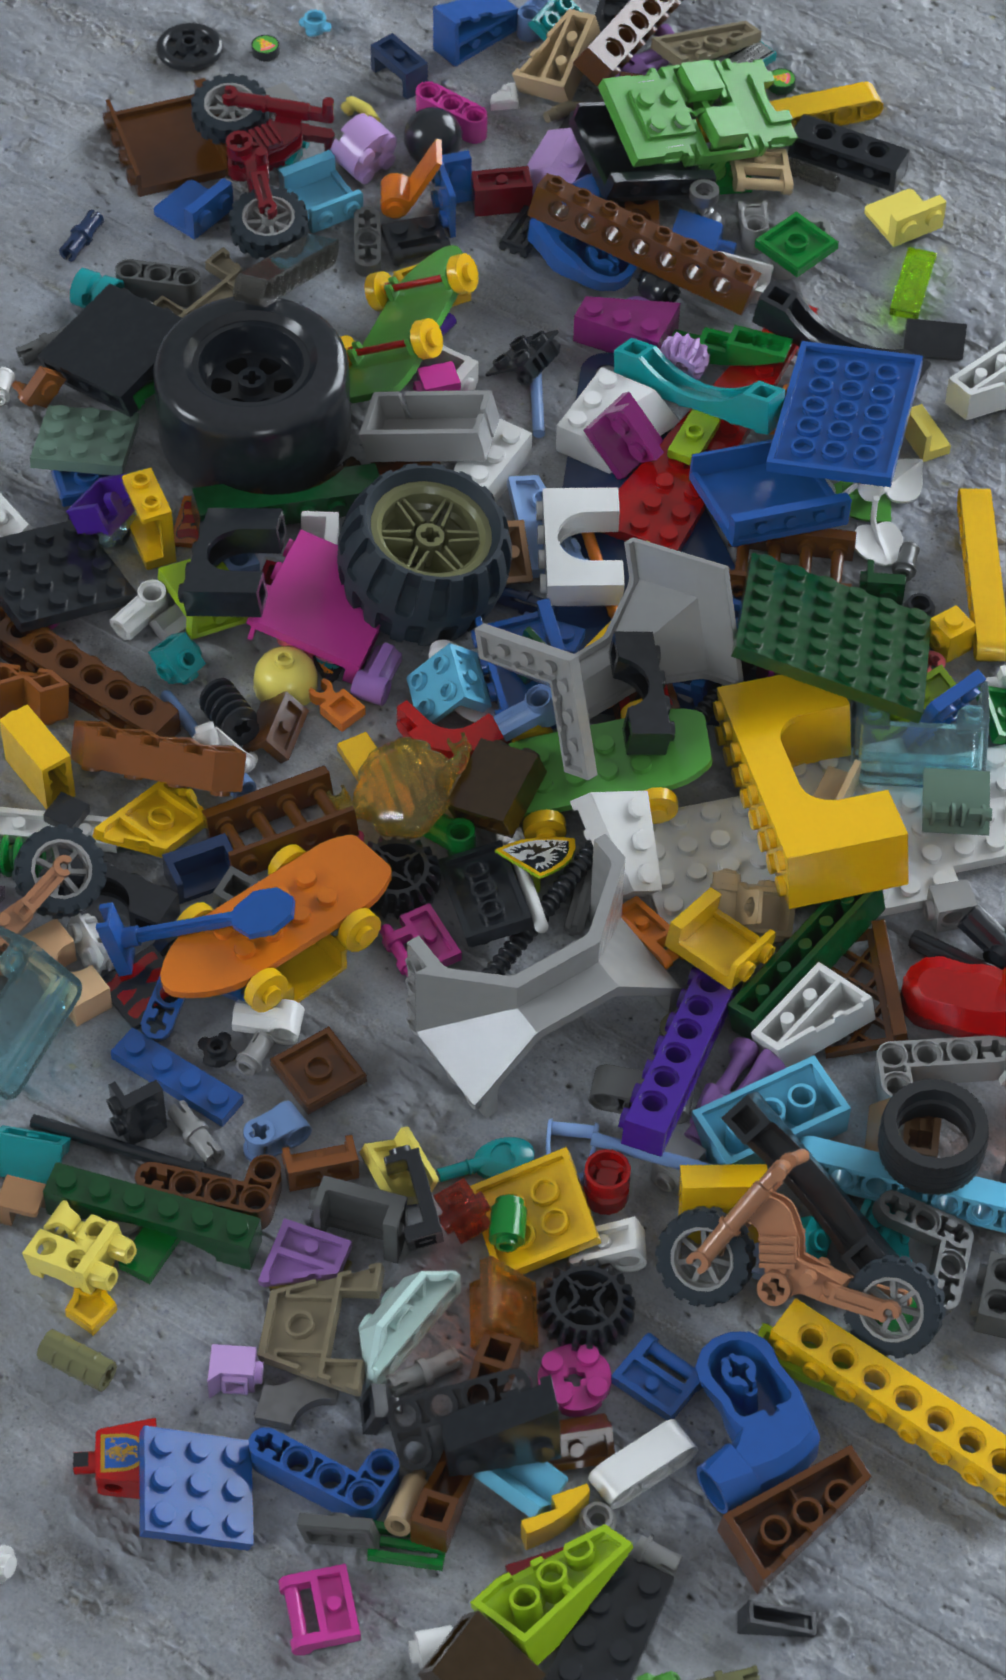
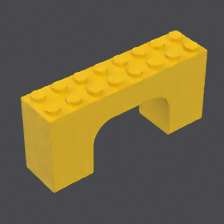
M784 675L717 687L718 701L713 702L715 718L719 721V726L714 728L718 746H724L723 757L727 767L732 766V780L735 788L740 787L743 809L749 808L748 817L751 829L758 831L757 841L761 852L767 853L766 864L769 874L776 875L775 886L779 897L784 896L788 908L793 909L908 885V832L889 790L839 800L819 799L809 795L802 789L793 770L794 767L803 763L810 764L820 760L851 755V722L848 699Z

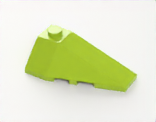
M604 1524L564 1544L562 1551L546 1559L540 1556L530 1561V1567L512 1576L510 1572H507L497 1577L470 1602L471 1608L474 1611L478 1610L538 1666L564 1640L634 1548L633 1543Z

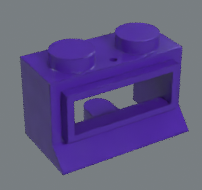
M126 474L99 478L66 511L78 534L85 533L88 535L102 532L110 537L136 511L122 482V476Z

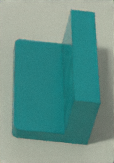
M2 1125L0 1127V1176L6 1177V1175H11L46 1184L55 1163H62V1157L70 1151L71 1137Z

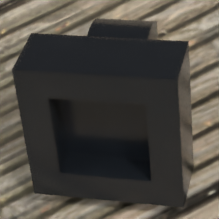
M371 1383L359 1400L362 1432L365 1435H377L384 1424H389V1408L395 1401L401 1399L399 1397L387 1398L386 1384ZM403 1405L397 1408L396 1414L403 1413Z

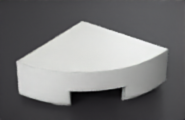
M515 82L504 84L501 90L491 96V111L519 109Z

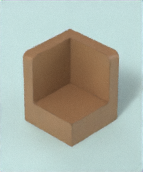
M6 1175L0 1190V1224L12 1226L16 1214L33 1218L37 1217L40 1208H46L43 1196L46 1184Z

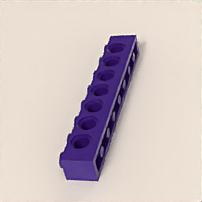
M692 967L687 982L689 988L688 990L682 988L676 1004L678 1010L676 1013L671 1011L665 1026L667 1033L665 1036L659 1035L655 1044L653 1055L656 1056L654 1060L648 1059L642 1073L643 1083L635 1084L630 1098L632 1105L630 1108L624 1107L618 1123V1127L623 1129L621 1144L662 1157L729 1015L727 1005L739 993L744 983L743 981H740L732 990H729L697 967Z

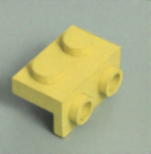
M406 1126L400 1128L393 1140L366 1143L359 1153L380 1190L407 1196L408 1205L418 1204L409 1172L404 1171L390 1176L387 1175L383 1158L390 1156L389 1151L404 1145H410L411 1149L419 1147L431 1193L436 1187L439 1178L421 1149L419 1142L414 1137L410 1128Z

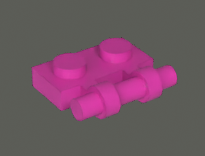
M430 903L400 915V925L402 928L394 931L390 924H384L379 931L383 938V946L387 952L394 955L397 960V968L402 975L407 977L408 970L405 963L407 950L404 944L417 936L421 937L444 966L447 967L462 960L461 950Z

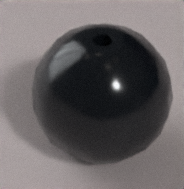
M428 107L415 112L410 117L404 129V144L410 157L418 164L436 138L442 140V155L460 151L463 143V132L457 118L449 111L437 107Z

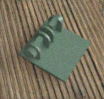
M923 768L922 832L989 836L990 821H992L990 771Z

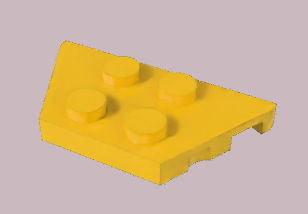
M158 781L96 826L93 838L101 842L162 858L163 854L175 851L205 828L202 816L204 808L198 804L197 796L192 788H172L167 786V783Z

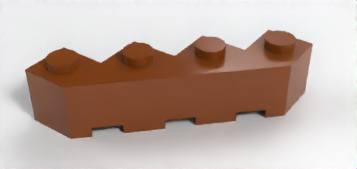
M0 662V719L9 712L27 704L45 726L68 718L69 684L53 670L39 668L38 673L20 671V665Z
M74 720L71 760L79 764L81 769L85 771L99 772L103 770L124 774V778L131 780L150 779L165 782L167 786L172 788L191 787L210 791V794L214 796L228 797L230 792H242L246 752L229 745H203L191 737H160L148 729L115 728L106 721Z

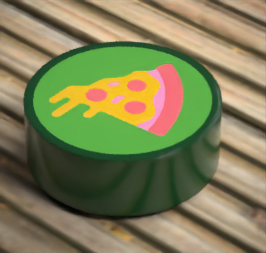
M784 68L771 71L775 82L768 89L772 93L786 95L795 89L796 76L792 71Z

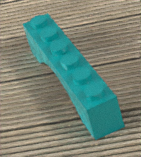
M630 338L614 350V373L655 389L662 399L676 403L681 407H688L726 420L730 424L752 429L759 434L768 435L777 427L785 400V389L762 381L739 388H720L707 385L679 370L664 356L657 346L634 338Z

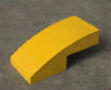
M588 1484L552 1495L551 1511L521 1521V1540L525 1550L551 1540L579 1519L581 1510L589 1504L590 1489Z

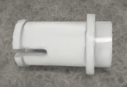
M6 367L0 368V406L10 400V388L15 379L14 372Z

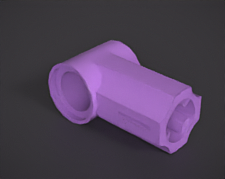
M383 643L380 646L377 645L364 670L359 669L352 682L350 694L357 699L384 706L391 690L392 679L402 661V653L394 645Z

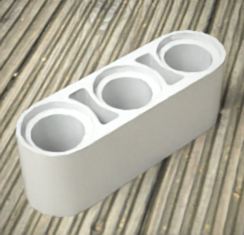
M670 1419L601 1462L589 1474L588 1480L613 1510L618 1509L689 1463L697 1454L698 1447L675 1419Z

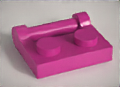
M346 1564L290 1574L278 1580L280 1593L285 1595L293 1638L290 1640L293 1655H306L316 1649L361 1641V1633ZM311 1588L319 1631L308 1633L300 1596V1591Z

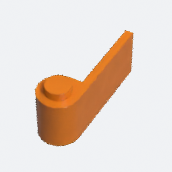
M436 138L410 177L399 173H390L382 178L380 183L381 212L385 216L396 219L408 214L442 166V140Z

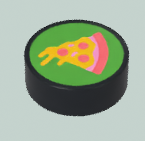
M260 35L254 38L251 43L253 57L260 61H271L277 58L280 53L278 39L271 35Z

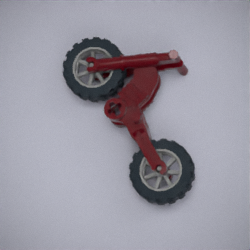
M227 74L224 77L217 75L211 81L205 80L201 88H196L194 91L195 97L191 99L192 120L197 132H201V136L204 139H211L214 144L226 143L227 155L229 156V176L235 181H246L248 193L245 192L240 195L239 201H234L232 210L229 212L230 234L234 245L239 246V250L242 253H249L254 259L261 257L269 261L275 257L283 259L288 253L294 254L298 251L299 245H304L306 241L305 236H308V212L303 200L299 201L296 193H289L287 189L282 187L274 189L273 186H269V172L274 167L277 169L280 168L279 165L284 166L285 160L301 148L303 141L320 143L324 145V151L331 150L335 139L334 131L331 128L301 123V120L333 123L334 99L326 97L323 99L322 107L311 106L310 103L270 97V95H266L263 87H259V83L253 79L251 81L245 75H240V77L235 76V74ZM269 112L276 113L274 121L269 118ZM286 220H289V221H290L289 225L284 224V223H281V222L286 221Z

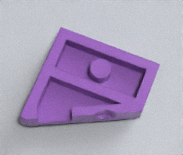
M284 1218L258 1279L259 1286L271 1287L296 1284L312 1279L321 1281L336 1278L337 1273L342 1272L353 1247L352 1241Z

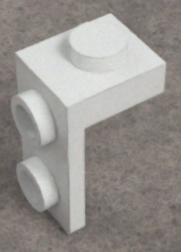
M443 345L441 354L438 357L424 359L427 365L453 361L461 382V391L476 389L478 384V361Z

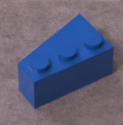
M457 0L433 6V50L456 67L516 32L519 8L508 0Z

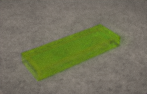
M908 247L890 305L889 315L919 319L936 262V252Z

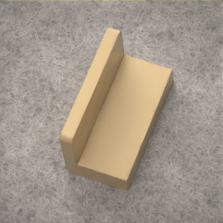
M855 759L849 772L828 765L813 797L824 800H839L852 797L859 783L862 762Z

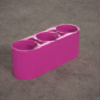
M423 82L416 87V112L428 107L447 110L457 118L463 132V141L471 144L485 141L487 138V111L484 107L434 82Z

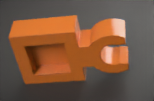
M323 678L321 680V689L324 692L319 693L313 688L309 689L310 701L315 705H319L320 714L341 732L366 715V706L344 688L337 693L333 691V685L327 679Z

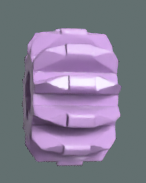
M676 332L672 337L667 336L660 348V351L670 362L693 379L700 380L710 361V355L707 353L708 346L700 344V338H691L689 333L682 336Z

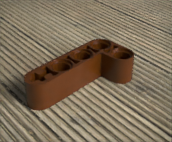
M265 1154L257 1156L251 1161L244 1181L158 1162H147L137 1168L135 1184L260 1218L262 1230L269 1226L273 1219L282 1191V1173L279 1160L274 1156ZM271 1176L269 1179H261L260 1177ZM183 1191H192L189 1194H181ZM219 1198H225V1199H227L226 1201H223V1202H217V1201H215L216 1199H219ZM253 1206H261V1208L257 1210L250 1209V1207Z

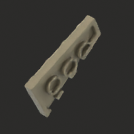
M741 21L652 37L651 49L673 65L712 60L761 42L762 31L748 21Z

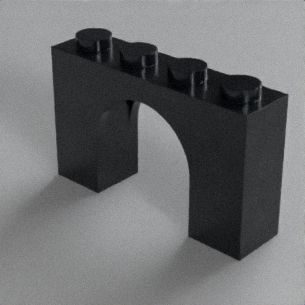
M208 508L204 521H200L198 540L193 542L191 562L186 563L184 583H180L178 588L179 602L184 604L186 616L262 617L268 597L263 571H227L216 567L224 560L239 554H281L287 536L282 509Z

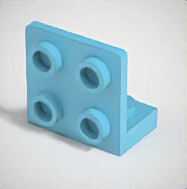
M451 643L429 658L406 678L413 706L433 724L439 722L460 705L482 713L492 706L477 652Z

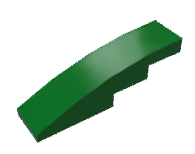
M734 325L731 333L708 327L704 328L701 335L689 333L691 338H700V344L708 346L709 364L726 366L764 365L785 362L793 342L791 338ZM675 329L672 336H674L676 332L680 333L682 336H685L689 332Z

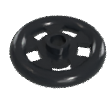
M199 23L174 25L165 30L156 43L157 55L165 65L172 69L186 72L199 71L210 67L220 58L223 51V42L220 35L211 27ZM208 39L211 43L203 45L202 40ZM176 41L175 47L168 46L169 42ZM202 52L206 54L202 58H197ZM176 54H179V55L182 56L184 59H183V60H182V59H178V58H176V57H174V56H175Z

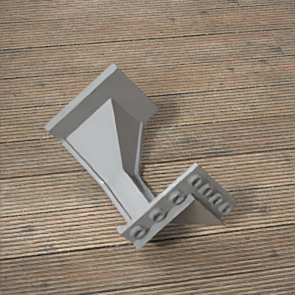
M633 537L624 542L629 583L605 634L599 640L573 654L484 623L475 628L479 658L538 683L548 685L551 688L564 772L590 780L598 774L589 720L636 691L631 685L614 679L612 676L609 649L614 631L653 632L655 645H659L661 650L659 668L665 671V684L695 679H707L725 686L744 682L741 660L731 657L737 627L728 566Z
M606 834L594 840L590 921L592 924L589 932L579 940L527 969L510 976L451 969L444 966L437 959L420 936L407 942V958L405 959L408 970V977L406 978V985L408 987V997L406 998L408 1006L407 1024L412 1033L416 1036L418 1035L424 1042L431 1057L434 1060H438L443 1066L450 1081L455 1085L457 1084L462 1090L469 1105L473 1109L478 1108L485 1118L497 1112L498 1088L500 1084L541 1038L602 1003L617 996H654L668 1014L678 1009L676 1004L682 988L621 918L625 856Z

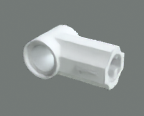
M151 579L141 583L138 587V595L110 619L111 627L123 640L126 641L127 639L131 640L150 621L169 608L166 587L161 581Z
M282 999L274 1008L259 1013L254 1011L245 1001L237 1000L233 1009L232 1031L255 1034L257 1031H263L269 1034L277 1044L293 1045L298 1041L305 1009L296 1001Z

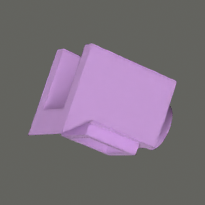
M212 1344L207 1380L209 1399L220 1391L227 1394L248 1395L249 1392L255 1393L256 1384L263 1383L264 1362L258 1361L257 1348Z

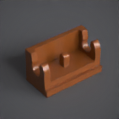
M352 1134L345 1136L346 1142L342 1145L291 1154L289 1147L282 1148V1162L289 1192L318 1187L323 1176L344 1181L360 1178L359 1158Z

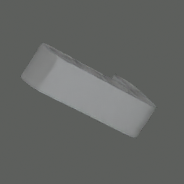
M973 1036L885 1042L877 1050L874 1066V1081L878 1102L891 1098L893 1096L892 1092L897 1093L903 1086L923 1079L950 1081L951 1083L999 1080L1006 1070V1038Z

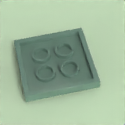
M48 405L30 456V468L112 476L124 474L139 426V413L129 417L119 411L99 410L93 407L77 408L66 405Z

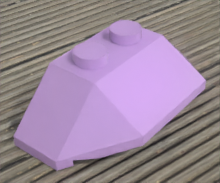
M571 128L548 130L527 164L533 185V195L536 186L547 173L560 176L568 183H572L591 173Z

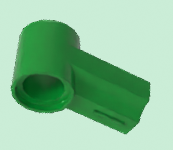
M423 805L417 811L416 817L412 822V830L445 848L448 856L476 848L475 826L470 820L465 818L453 819L430 805Z

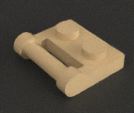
M767 149L760 157L730 161L733 175V190L735 192H744L745 189L779 191L781 195L792 194L793 178L786 149ZM746 175L779 177L780 180L747 178Z

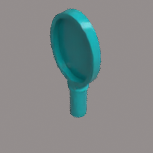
M498 1138L481 1146L473 1159H465V1161L438 1168L436 1173L439 1182L465 1175L471 1176V1174L475 1173L484 1179H488L534 1160L535 1151L533 1146L522 1138Z

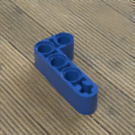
M269 1427L255 1430L248 1440L252 1468L257 1473L333 1513L340 1512L351 1517L371 1518L377 1521L400 1484L399 1459L392 1450L386 1448L372 1451L358 1472H355ZM295 1465H303L306 1467L302 1471H293L290 1469ZM379 1469H387L391 1471L389 1474L383 1476L377 1475L375 1473ZM327 1482H336L339 1484L337 1487L332 1489L323 1487V1485ZM360 1499L371 1501L366 1506L357 1505L355 1502Z

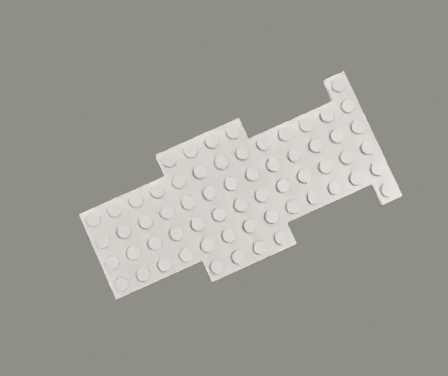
M900 737L853 746L849 756L820 760L810 764L803 763L793 768L800 786L811 796L814 795L828 765L849 772L855 759L861 761L862 764L859 783L852 797L889 790L908 832L909 884L883 890L886 909L879 917L922 909L923 901L927 900L929 886L959 881L956 875L958 872L1006 863V744L911 762L903 739ZM923 768L990 771L992 821H990L989 836L922 832ZM740 796L679 807L678 813L671 820L660 824H653L662 890L651 894L655 912L668 924L710 888L713 872L723 870L724 868L737 871L738 874H741V882H746L747 884H757L759 880L775 881L776 875L769 874L767 868V853L761 852L757 841L758 831L751 829L748 817L749 808L743 809Z

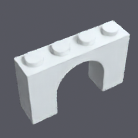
M618 487L542 488V501H536V520H542V525H537V544H543L544 550H538L539 569H545V574H540L539 582L540 593H546V598L550 599L552 606L619 605L625 587L623 560H581L569 555L560 546L565 539L578 533L618 532L620 514Z

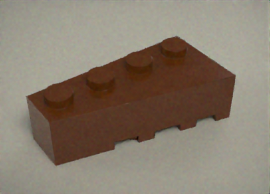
M852 1445L845 1447L722 1516L717 1531L757 1595L865 1492L872 1476Z

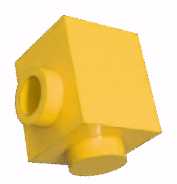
M957 605L931 618L929 646L934 651L943 655L946 663L972 650L976 625Z

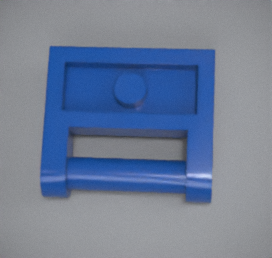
M648 1332L611 1375V1383L666 1421L675 1419L694 1394L703 1387L699 1381L696 1368L659 1344V1338ZM651 1355L687 1381L685 1384L646 1359V1357Z

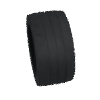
M923 1079L909 1083L893 1094L883 1111L878 1133L880 1160H882V1164L885 1170L888 1171V1174L897 1183L902 1184L903 1187H907L911 1191L914 1190L917 1193L940 1195L957 1191L976 1176L984 1161L989 1140L987 1114H985V1109L978 1099L967 1089L958 1086L956 1083L937 1079ZM925 1116L942 1118L959 1128L966 1137L968 1146L954 1156L941 1158L925 1156L908 1147L900 1137L898 1129L902 1124L913 1118Z

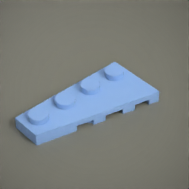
M539 475L508 476L507 488L515 520H524L533 578H540V574H545V569H539L538 550H544L543 544H537V525H542V520H536V501H542V488L546 487ZM570 536L560 544L569 555L581 560H588V558L584 559L581 554V546L576 538Z

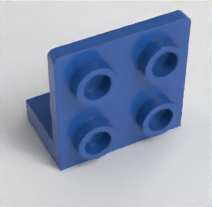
M469 150L442 155V166L432 178V184L435 187V190L431 191L432 205L434 209H439V219L443 228L447 229L450 238L456 237V204L471 201L472 158Z

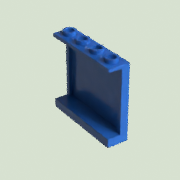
M773 439L692 454L689 480L732 547L848 525L852 499L847 492L835 494L825 479L767 472L766 461Z

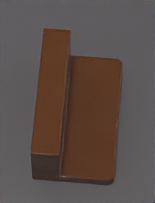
M287 691L261 702L256 713L259 733L252 741L243 745L242 749L250 753L262 748L280 764L288 761L309 710Z
M601 1413L560 1420L562 1458L550 1460L548 1463L559 1471L597 1466L614 1455L613 1428L606 1414Z

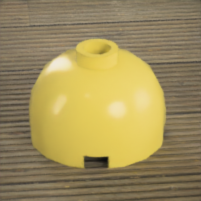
M292 646L272 648L264 653L255 666L253 678L254 691L257 699L261 702L287 691L303 706L311 702L309 699V689L313 688L315 691L318 689V674L313 660L304 651Z

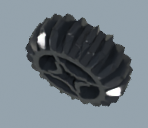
M393 834L391 840H385L380 835L378 844L368 841L367 845L390 865L392 871L391 881L386 891L369 908L373 913L380 910L383 918L388 913H394L398 920L401 913L410 912L426 905V903H433L435 894H438L440 890L441 870L437 856L432 854L430 846L423 847L420 839L413 843L410 842L408 834L403 840L397 839L396 835ZM420 873L421 878L414 884V876Z
M582 1258L577 1267H574L569 1261L565 1264V1271L555 1267L552 1278L546 1277L543 1281V1288L538 1292L539 1303L537 1304L536 1312L540 1317L539 1324L541 1329H547L549 1340L558 1338L559 1347L572 1344V1351H578L579 1344H586L587 1349H592L594 1345L604 1353L607 1350L608 1343L617 1346L620 1342V1336H627L629 1327L634 1322L635 1313L633 1310L635 1309L636 1300L632 1297L631 1284H625L623 1273L614 1275L612 1265L601 1269L598 1259L593 1263V1266H587ZM565 1296L568 1299L567 1310L561 1314L557 1303ZM611 1300L615 1311L608 1318L604 1314L605 1303Z

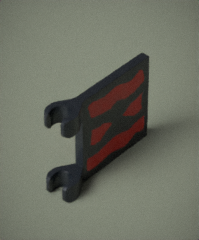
M177 936L155 940L153 944L136 954L131 975L119 977L116 970L113 969L102 977L110 988L112 1005L131 1028L133 1027L137 1030L141 1027L143 1014L160 976L164 961L162 956L167 955ZM163 988L160 991V997L163 1001L172 1003L178 1000V997L169 995ZM155 1004L153 1007L159 1009V1014L165 1011L157 1004Z

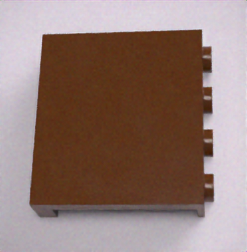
M206 79L194 80V89L196 90L197 87L201 88L202 83ZM194 94L116 112L110 99L106 100L107 112L103 113L104 125L106 130L111 129L110 136L114 149L119 148L118 157L121 167H127L126 177L130 187H135L138 197L177 189L188 180L203 183L229 177V156L227 155L226 143L214 144L211 139H204L201 136V132H197L195 129L191 99L195 97Z

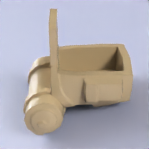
M724 868L723 870L713 872L710 887L722 894L718 909L760 937L769 929H772L776 932L774 943H781L783 939H788L792 936L795 908L789 909L784 896H778L775 881L759 880L757 884H747L746 882H741V874H738L737 871Z

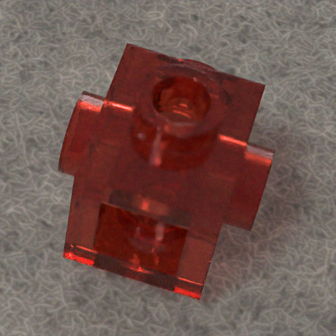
M465 1178L433 1195L442 1214L438 1215L441 1226L447 1235L454 1232L461 1245L489 1229L490 1220L486 1213L491 1210V1207L483 1193L480 1191L475 1194Z

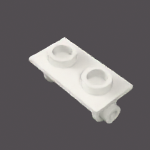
M79 913L70 918L66 931L74 940L75 950L80 956L83 966L86 968L93 965L99 974H101L102 970L106 969L109 972L115 969L103 943H98L102 942L96 930L98 920L89 913L83 915Z

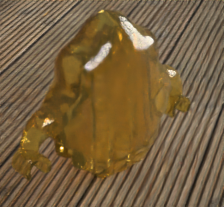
M461 732L462 739L458 743H452L451 739L448 738L447 744L454 755L448 759L445 755L431 750V745L427 741L411 739L407 736L401 737L395 741L387 742L369 753L367 759L358 770L359 782L354 789L353 801L343 784L340 785L342 790L338 795L333 796L330 790L327 791V795L338 811L353 806L357 820L362 819L373 823L379 835L385 837L399 836L409 839L422 837L430 831L435 822L451 805L448 794L456 778L463 773L468 764L469 753L472 749L471 744L464 732Z

